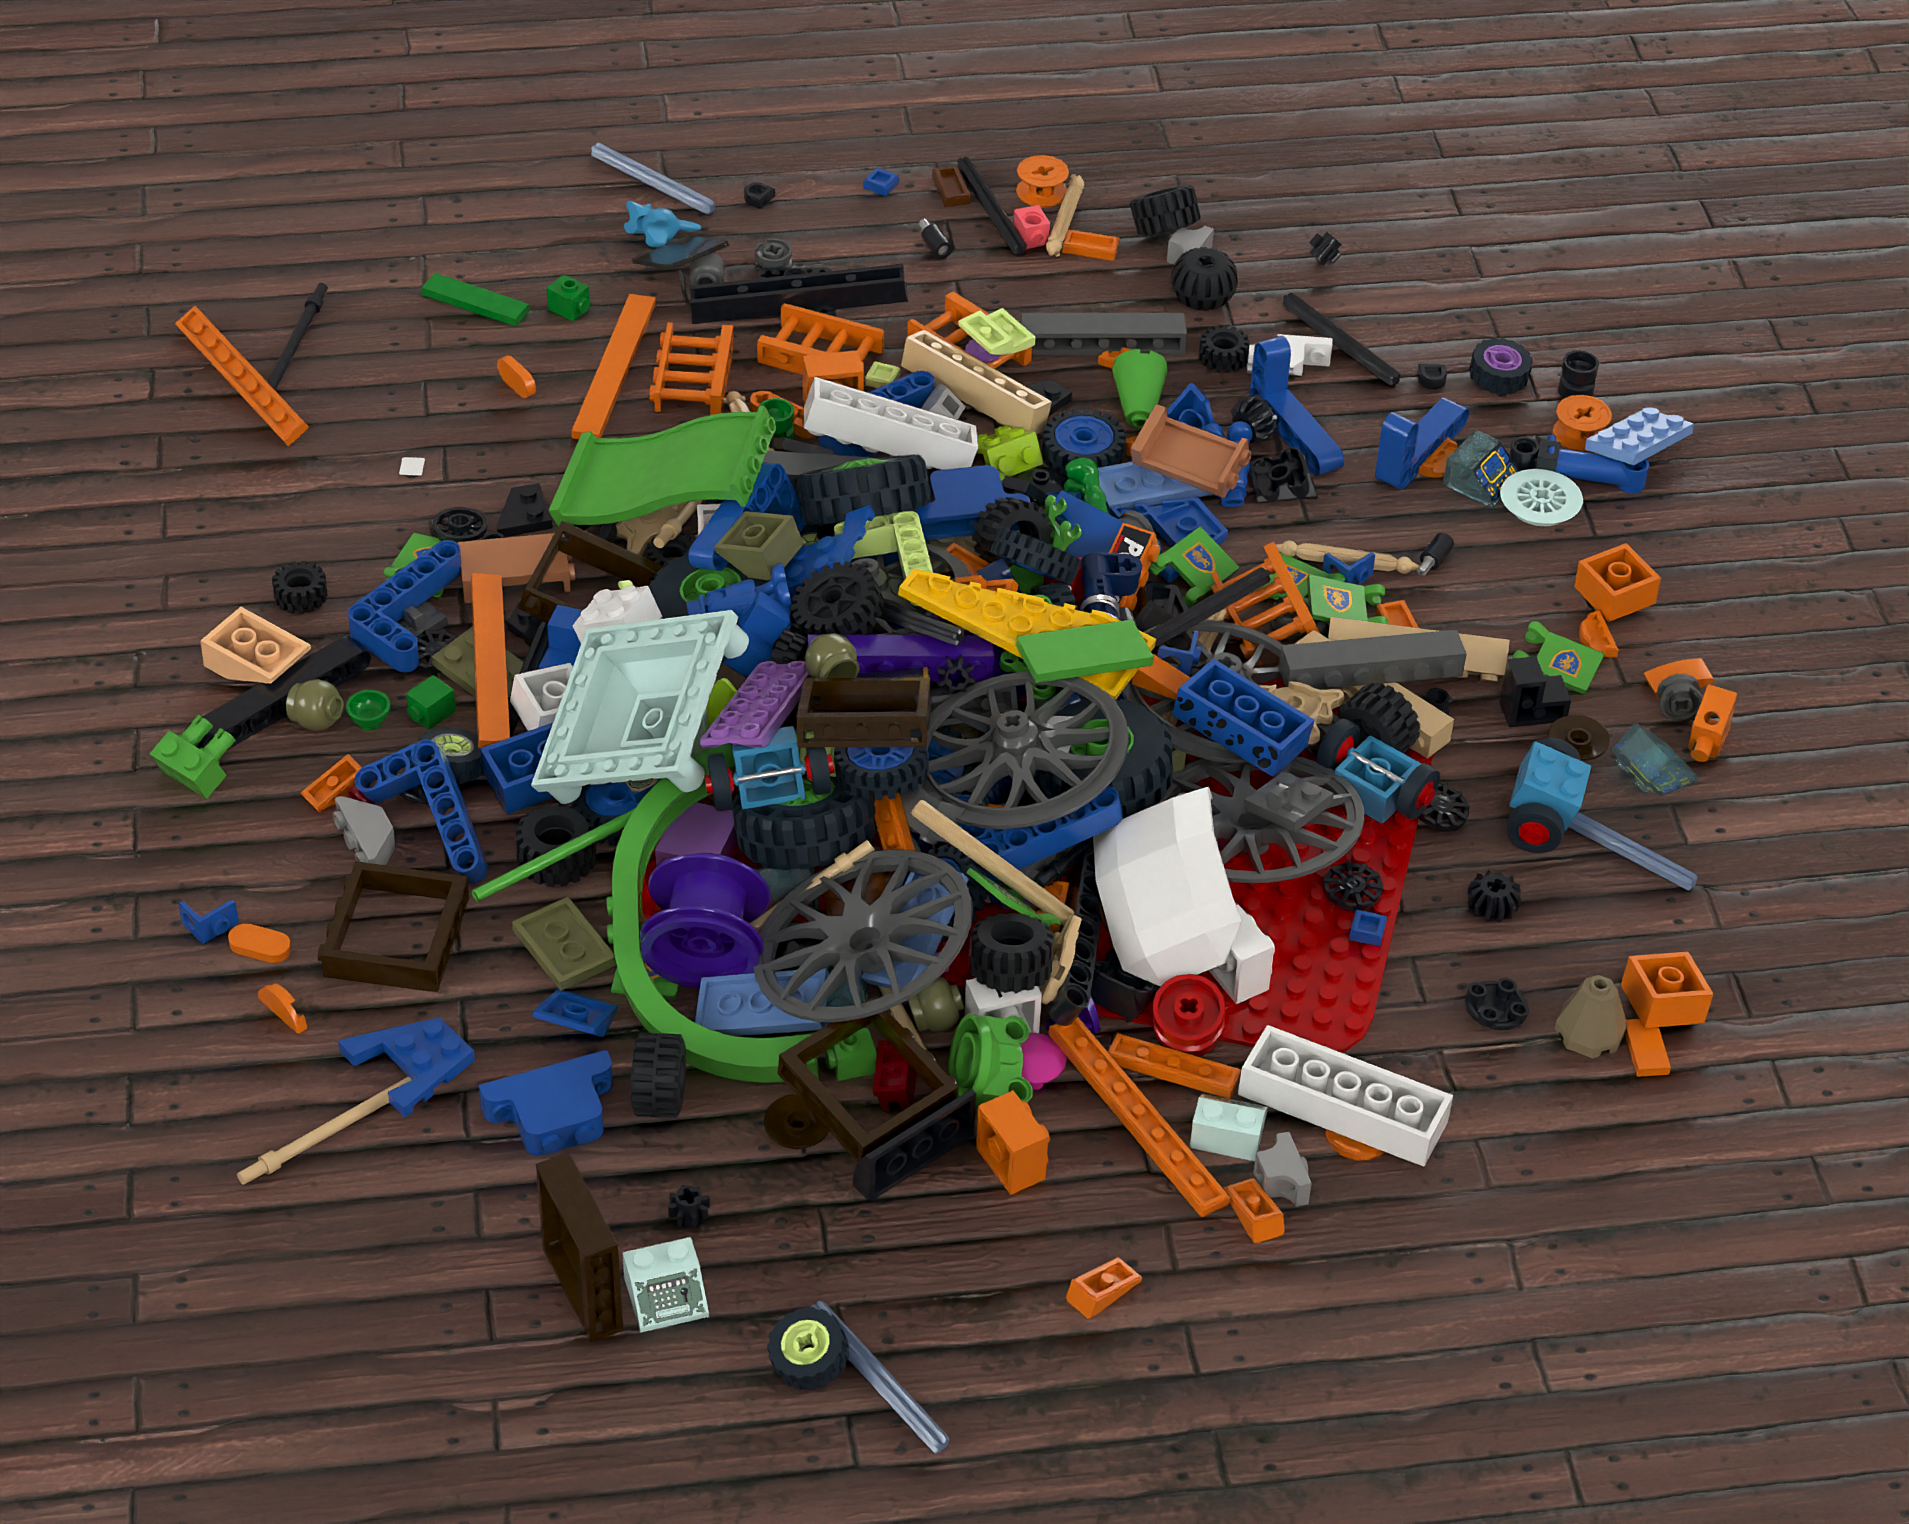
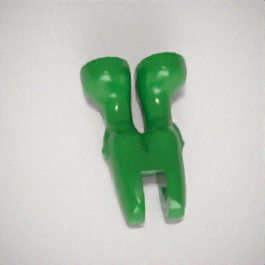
M1078 458L1069 462L1065 467L1069 478L1064 484L1065 491L1081 493V498L1084 502L1109 514L1106 507V495L1100 487L1097 464L1088 458Z

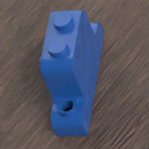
M984 465L933 472L930 475V502L926 506L916 508L915 512L919 515L926 540L976 534V529L973 526L974 522L978 523L980 520L978 514L980 511H986L985 506L989 502L995 504V499L1013 497L1031 502L1029 497L1024 494L1005 493L998 470L993 466ZM1018 522L1014 523L1010 529L1019 531Z
M1062 490L1056 498L1055 504L1060 501V498H1064L1067 507L1063 513L1055 518V521L1060 526L1063 521H1068L1071 525L1070 530L1075 527V524H1079L1082 530L1081 536L1069 544L1065 552L1075 557H1084L1090 553H1109L1122 523L1125 522ZM1160 545V553H1159V555L1163 553V552H1162V549H1161V545Z
M603 1050L480 1084L478 1089L481 1110L485 1119L489 1122L514 1121L527 1152L532 1155L539 1156L555 1153L579 1144H587L600 1138L604 1132L603 1110L598 1095L604 1094L612 1088V1062L608 1051Z

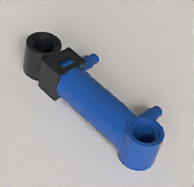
M1549 435L1547 440L1541 439L1540 445L1529 437H1518L1511 443L1509 456L1519 471L1528 469L1550 470L1572 479L1616 485L1620 490L1629 494L1640 493L1645 488L1649 470V461L1647 459L1631 465L1600 454L1559 448L1560 442L1556 441L1555 435Z

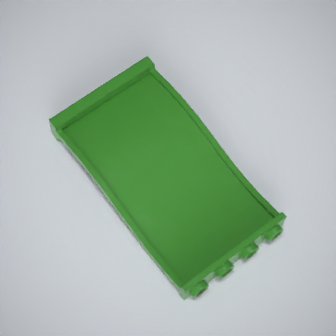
M765 405L759 406L757 412H731L709 415L658 433L640 437L596 438L592 431L582 433L549 508V512L557 526L560 525L561 521L571 525H598L631 520L674 504L710 499L736 500L741 507L746 506L753 491L757 475L761 470L765 454L768 452L770 441L775 433V420L769 415Z

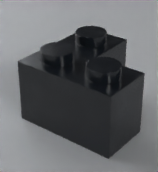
M1536 656L1507 659L1499 703L1509 727L1554 723L1559 718L1568 716L1571 698L1561 675L1544 677Z

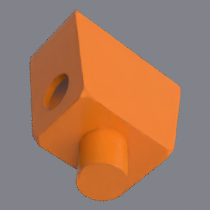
M1708 684L1692 726L1688 749L1691 751V757L1696 761L1705 762L1709 757L1717 758L1731 727L1738 693ZM1711 713L1717 714L1719 721L1711 719Z

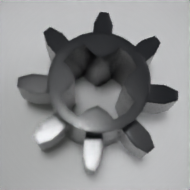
M1328 232L1323 237L1317 233L1309 242L1313 246L1310 253L1324 265L1328 260L1335 263L1342 255L1338 250L1342 244Z
M961 654L958 656V659L952 660L947 655L945 666H937L938 673L944 675L938 680L939 686L947 684L949 694L959 689L962 692H966L965 686L967 683L975 682L974 676L968 674V672L974 669L973 663L965 665L963 655ZM956 670H961V675H957L956 679L951 678V674H954Z
M682 1185L676 1194H669L668 1217H676L678 1227L696 1228V1225L701 1220H708L710 1197L709 1195L701 1196L699 1186Z

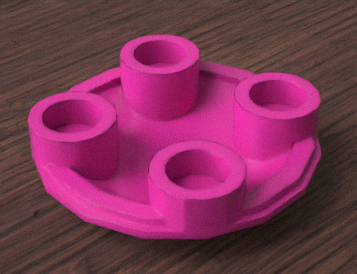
M1029 1033V1037L1020 1046L1023 1053L1021 1077L1029 1081L1033 1090L1042 1088L1044 1083L1057 1078L1066 1068V1055L1053 1039L1045 1034Z

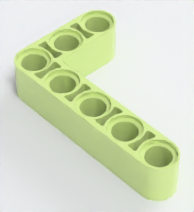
M903 511L876 516L872 521L867 520L864 526L867 532L862 540L856 541L853 547L855 554L852 559L898 552L904 580L914 568L933 573L919 515L916 512ZM845 521L834 526L835 536L843 533Z

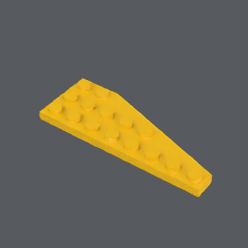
M915 568L900 585L898 595L1020 658L1022 656L1016 647V636L1120 621L1101 611L1093 609L1091 613L1075 610V605L1064 603V607L1044 602L1045 598L998 588L997 592L981 588L980 583L971 581L969 585L961 584L950 580V576ZM1139 630L1150 651H1152L1155 647L1156 638ZM1139 668L1079 676L1078 678L1098 686L1116 700Z

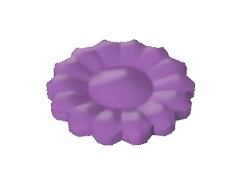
M970 340L969 344L965 345L967 353L984 363H991L993 360H998L999 356H1001L990 354L975 340Z

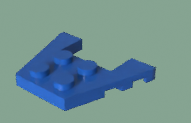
M1198 497L1164 500L1161 505L1157 506L1137 503L1134 504V508L1121 509L1120 505L1110 507L1109 515L1117 519L1123 512L1128 510L1142 514L1170 547H1173L1200 526L1218 545L1227 540L1228 530ZM1170 564L1160 572L1161 576L1168 583L1180 576Z
M870 505L846 513L842 534L833 537L826 536L817 543L802 546L784 567L790 597L797 595L795 590L798 586L804 587L802 581L806 577L810 580L813 578L811 573L815 570L820 574L823 572V566L828 565L832 569L833 563L840 562L843 566L845 561L851 562L855 554L853 547L856 541L862 540L867 532L864 528L867 520L872 521L875 517V512Z
M440 1017L338 1041L339 1051L353 1066L386 1053L412 1079V1081L388 1091L389 1103L404 1118L414 1112L413 1106L420 1100L426 1102L433 1096V1089L440 1083H449L475 1061L474 1050Z

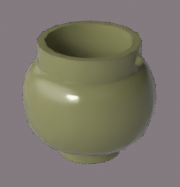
M836 633L823 634L814 638L807 648L804 657L806 670L812 678H856L860 670L854 646L846 637Z
M313 679L305 683L293 685L287 696L286 711L290 720L298 722L303 728L323 731L330 728L341 717L343 700L333 684Z
M940 976L924 990L908 999L919 1032L928 1029L932 1032L946 1031L957 1024L960 1018L959 1010L965 1009L957 984L950 985L946 978Z

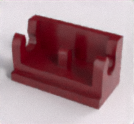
M887 1040L878 1041L873 1094L878 1097L883 1111L889 1112V1102H898L901 1111H904L914 1104L917 1072Z

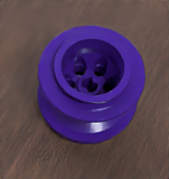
M715 853L681 855L657 866L649 877L648 888L653 901L663 911L654 914L646 920L640 932L642 957L652 971L673 983L700 989L701 977L755 973L753 966L758 965L759 956L763 955L764 947L759 933L749 922L757 919L769 907L771 899L770 888L763 877L748 865L731 857Z

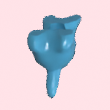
M630 200L626 203L630 219L624 224L625 231L629 234H646L645 240L650 247L660 248L665 246L667 242L673 240L678 231L694 232L701 229L699 224L678 220L673 212L666 208L653 209L651 204L640 205Z

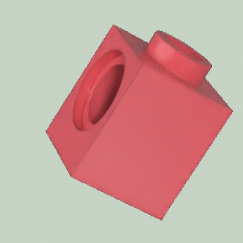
M1035 205L1014 210L1013 225L1027 244L1026 249L1046 245L1050 234V222L1041 207Z

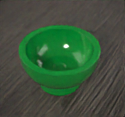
M362 690L349 697L346 702V711L349 718L361 729L373 731L378 729L388 717L391 705L388 696L378 690Z

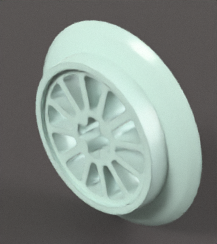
M1528 469L1516 472L1503 482L1500 489V496L1506 508L1520 520L1535 526H1552L1569 520L1581 510L1583 505V495L1579 487L1568 477L1550 470Z

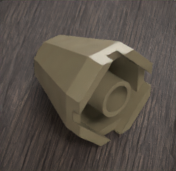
M1600 975L1588 977L1565 1002L1556 1021L1555 1031L1558 1035L1561 1033L1563 1036V1044L1566 1049L1591 1058L1601 1056V1052L1609 1050V1053L1617 1052L1624 1037L1627 1022L1618 990L1613 981Z

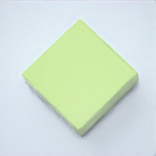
M874 361L865 377V386L879 388L898 380L900 368Z

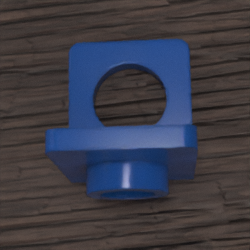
M1370 552L1354 564L1347 566L1330 553L1324 555L1322 571L1333 574L1330 569V564H1333L1338 568L1340 574L1345 577L1344 582L1358 585L1359 583H1364L1373 574L1375 554Z
M1194 631L1190 651L1160 646L1157 656L1162 660L1167 656L1177 657L1181 664L1175 668L1190 677L1192 664H1199L1202 647L1196 646L1199 632Z
M233 900L226 902L201 918L184 901L178 903L182 924L202 944L225 933L239 922L236 903Z

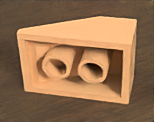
M239 607L201 640L204 667L226 679L270 684L311 649V645L243 607Z

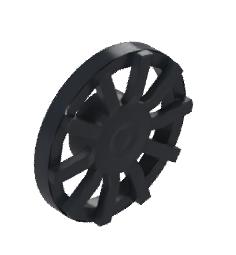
M468 507L445 509L439 512L433 519V533L441 541L452 540L457 543L475 541L482 538L487 531V519L484 514ZM446 517L449 518V519H448V522H447V521H443L442 519H444V518H446ZM479 521L482 523L481 525H473Z
M428 629L416 636L418 644L424 646L418 647V652L424 653L419 655L417 669L432 674L442 673L432 665V656L459 636L446 632V629H441V631H429ZM425 659L428 662V664L426 665L424 663H421L420 661Z
M1439 783L1432 801L1427 806V810L1423 811L1418 818L1431 828L1440 831H1454L1465 824L1469 816L1470 806L1462 796L1463 793L1448 786V783ZM1454 808H1462V812ZM1452 814L1458 816L1461 819L1456 822ZM1427 815L1432 816L1433 818L1436 819V821L1433 820V819H1431V818L1428 817ZM1446 819H1448L1449 822H1450V823H1441L1442 820H1446Z
M1345 861L1343 864L1335 867L1332 866L1324 877L1323 891L1327 899L1337 907L1350 911H1356V909L1366 910L1376 905L1381 899L1383 883L1380 874L1367 867V864ZM1334 875H1337V876H1339L1341 879L1332 878V877H1333ZM1370 880H1374L1375 883H1366V882H1368V881H1370ZM1329 883L1338 884L1340 886L1330 889ZM1367 889H1377L1376 895H1374ZM1340 892L1343 897L1339 899L1334 894ZM1366 895L1370 900L1362 902L1361 898ZM1346 900H1356L1357 903H1350Z

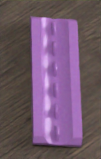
M766 661L758 664L702 736L700 745L703 748H717L722 744L732 743L734 746L740 744L751 748H765L800 701L804 678H812L806 670L805 662L794 661L789 664H776L773 661Z

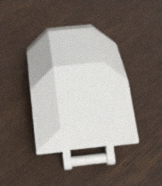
M1209 787L1181 794L1122 819L1115 827L1093 836L1096 884L1112 943L1121 967L1124 971L1160 987L1164 982L1177 975H1197L1225 964L1242 923L1214 835L1211 799L1213 797Z

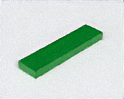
M435 273L421 287L423 296L515 327L530 312L528 303Z

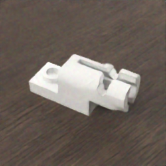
M1277 335L1286 337L1290 344L1291 360L1289 375L1302 376L1303 364L1330 366L1332 338ZM1255 344L1249 345L1247 373L1249 374L1252 373Z

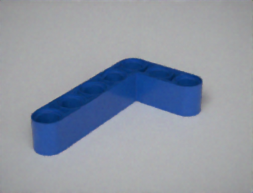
M1280 335L1256 343L1253 354L1250 394L1253 396L1258 394L1262 400H1267L1269 407L1273 408L1272 412L1277 416L1276 423L1278 428L1275 429L1276 433L1290 448H1297L1300 453H1304L1313 475L1319 476L1342 468L1344 466V456L1340 447L1287 388L1291 348L1286 337Z
M917 371L868 393L921 409L934 389L935 378L930 372ZM827 435L818 436L819 445L823 448L830 447L832 450H835L837 455L875 458V453L865 450L860 445L854 443L843 444L834 437Z
M1442 398L1418 423L1391 412L1386 417L1381 429L1375 478L1397 489H1404L1418 475L1419 466L1448 437L1453 439L1461 431L1469 417V408L1447 398Z
M762 462L761 470L757 475L753 491L746 506L741 507L736 500H723L689 549V563L693 568L721 571L727 566L729 562L715 551L714 546L745 511L793 516L799 532L804 528L805 521L801 515L799 498L781 464Z
M444 540L437 543L352 605L348 610L351 638L395 670L400 672L415 670L419 665L417 638L396 622L403 618V610L411 605L414 608L418 607L461 574L462 562L459 544L452 540Z
M427 739L421 740L364 766L356 773L354 779L356 787L369 801L374 803L383 802L422 784L453 868L460 876H468V882L471 883L479 882L486 876L488 871L487 861L450 763L444 752L435 742ZM434 754L432 760L425 762L427 757ZM406 767L402 774L397 775L400 769ZM378 780L375 786L369 788L373 781ZM444 780L443 785L435 789L437 783ZM450 807H454V810L450 814L445 815L447 809H449ZM464 833L463 838L455 842L456 837ZM475 860L471 867L465 869L467 862Z
M1107 786L1097 797L1078 810L1046 823L1029 827L1004 829L998 833H995L991 828H980L959 823L958 826L1019 870L1115 827L1121 822L1123 814L1118 791L1113 787ZM960 795L955 798L968 803L971 796ZM985 868L982 869L986 873L987 878L991 880L998 879Z

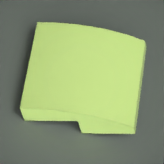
M1003 308L987 316L980 310L958 321V325L990 354H1012L1035 346V336Z

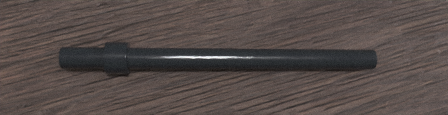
M319 283L314 293L307 298L304 305L305 310L267 381L275 391L314 315L319 313L324 304L323 298L328 290V286L325 283Z
M1093 837L1076 844L1060 859L1052 860L1044 867V872L1033 881L1042 888H1045L1051 882H1057L1085 851L1094 847Z

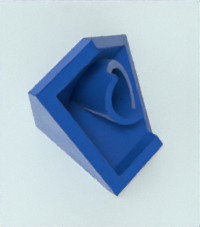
M1192 382L1167 409V417L1198 429L1207 424L1215 423L1209 399Z

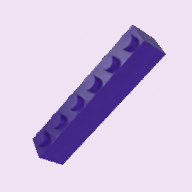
M808 635V647L811 641L819 635ZM842 635L852 643L856 650L857 662L860 668L858 673L929 667L931 681H938L944 675L938 673L937 666H945L947 655L952 660L958 659V656L961 654L963 655L965 665L973 663L974 669L968 672V674L974 676L975 682L993 678V643L977 635H965V640L959 646L927 635ZM956 670L954 674H951V678L956 679L957 675H961V670Z

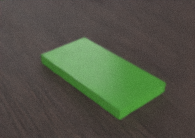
M1133 620L1016 636V647L1036 683L1152 666L1154 660L1153 654Z

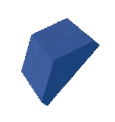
M557 989L533 1011L532 1017L603 1038L617 1013L618 1005Z

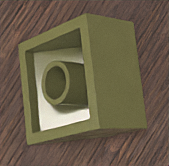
M745 511L714 546V549L748 578L768 581L771 580L773 566L783 563V567H785L804 544L793 516Z

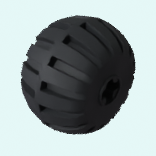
M1207 247L1193 248L1183 253L1175 262L1171 273V283L1174 293L1184 305L1191 306L1192 309L1209 311V309L1214 310L1224 306L1232 298L1238 285V273L1232 259L1223 251H1218V249L1212 247L1211 249Z

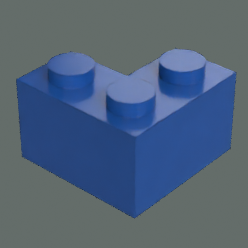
M759 591L736 623L749 637L747 649L741 656L732 659L724 656V664L748 678L758 664L769 661L775 648L774 643L785 629L789 630L792 623L789 622L790 609Z
M557 605L547 624L549 647L539 665V670L571 663L574 666L581 643L573 628V624L580 617L583 610Z

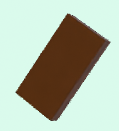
M958 166L932 169V178L945 207L971 204L970 193Z

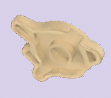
M684 503L674 504L631 520L621 521L616 524L617 536L628 541V551L642 556L648 543H651V539L658 536L661 532V527L667 520L673 519L680 512Z
M1289 681L1288 687L1276 689V684L1260 686L1315 720L1308 744H1315L1320 739V731L1316 724H1330L1333 719L1332 709L1344 703V694L1339 689L1319 690L1307 684Z
M1076 915L1068 917L1061 933L1054 932L1051 976L1048 980L1044 981L1043 985L1038 986L1042 994L1041 1003L1045 1005L1054 1000L1058 989L1063 984L1071 968L1075 955V943L1079 934L1078 929L1081 924V918Z

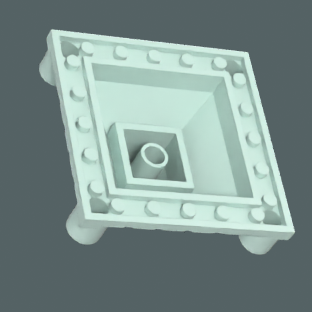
M732 610L587 629L531 786L538 792H549L561 804L575 801L581 794L582 786L588 784L596 785L608 782L616 783L629 780L668 778L682 792H690L697 789L703 782L705 771L692 757L709 749L703 748L700 745V739L709 728L706 706L709 700L708 696L712 691L717 676L716 673L719 670L723 655L730 659L741 656L746 651L749 643L748 635L736 624L738 616Z

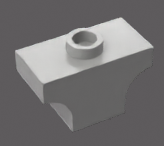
M1207 226L1197 230L1177 229L1168 242L1167 262L1175 265V262L1183 253L1193 248L1207 247L1211 249L1214 229Z
M1289 1131L1276 1134L1275 1145L1272 1148L1256 1152L1254 1165L1256 1181L1270 1198H1287L1293 1202L1295 1207L1309 1204L1312 1183L1308 1176L1307 1161L1304 1156L1300 1157Z

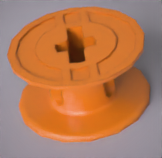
M1038 155L1026 158L1019 163L1017 173L1022 181L1018 183L1016 193L1023 203L1030 206L1039 205L1041 208L1053 207L1062 203L1067 191V187L1063 182L1069 174L1068 167L1062 160L1053 156Z
M1586 395L1569 396L1557 405L1556 414L1559 420L1554 424L1552 433L1556 436V441L1560 442V445L1567 449L1591 452L1585 450L1586 439L1606 429L1605 427L1611 422V410L1603 401L1595 397Z

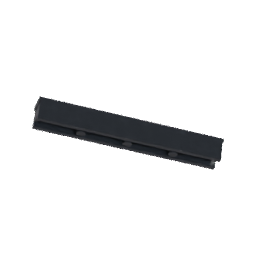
M903 264L690 286L692 324L781 315V307L784 303L812 311H824L908 302L907 282L905 281Z

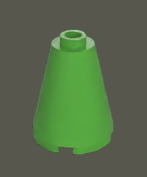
M1140 349L1123 352L1115 358L1112 368L1126 422L1137 429H1142L1156 404L1158 405L1168 372L1166 360L1155 351L1149 350V354L1140 353Z

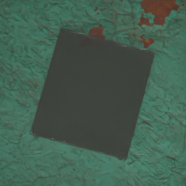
M688 235L634 257L632 261L633 264L672 270L729 246V243L725 240Z

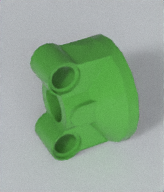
M970 1013L962 1018L956 1028L948 1059V1073L955 1078L958 1085L957 1098L971 1089L976 1092L975 1108L977 1109L979 1105L1010 1091H1014L1021 1101H1026L1027 1103L1030 1101L1033 1089L1029 1081L1021 1077L1023 1053L1020 1047L1029 1037L1030 1031L1027 1023L1022 1018L1017 1016L996 1018Z

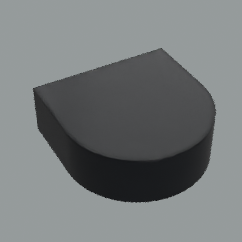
M751 183L744 188L745 202L758 209H761L775 197V189L763 183Z
M1418 364V380L1423 387L1439 389L1446 384L1447 370L1445 364Z

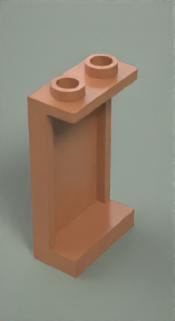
M1157 404L1130 448L1133 464L1225 498L1229 489L1235 488L1239 478L1238 473L1242 466L1246 467L1251 458L1248 439L1242 437L1238 444L1167 417L1166 408Z
M555 533L458 542L461 549V577L464 602L472 603V573L502 575V586L528 584ZM558 551L542 583L563 581L564 592H571L570 581H575L574 563H568V561H572V556Z

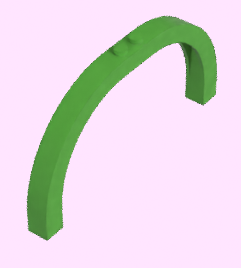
M731 743L707 749L692 757L704 768L705 775H708V755L724 753L727 767L731 770L732 777H734L735 766ZM662 778L643 797L623 829L613 863L612 896L607 897L608 915L613 916V924L607 925L608 941L614 944L615 960L626 997L640 1023L649 1033L682 1035L685 1042L686 1063L705 1072L739 1081L758 1083L785 1082L777 1074L779 1055L812 1034L775 1038H746L707 1029L674 1009L657 991L646 971L640 942V932L643 926L642 893L646 867L656 844L667 828L689 807L710 795L707 794L705 778L697 789L690 792H682L668 778ZM817 1056L805 1063V1065L819 1079Z

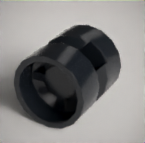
M1575 350L1564 356L1561 369L1562 376L1558 386V392L1562 398L1573 395L1593 396L1599 368V360L1595 355L1587 351Z

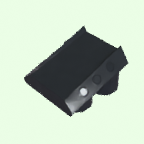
M1291 447L1283 450L1279 458L1262 457L1256 459L1253 463H1249V471L1258 503L1318 498L1307 459L1304 453H1300L1299 449Z
M1111 949L1107 952L1105 961L1095 962L1090 996L1095 1004L1124 1017L1126 1023L1141 1014L1154 998L1160 986L1124 971L1115 949Z

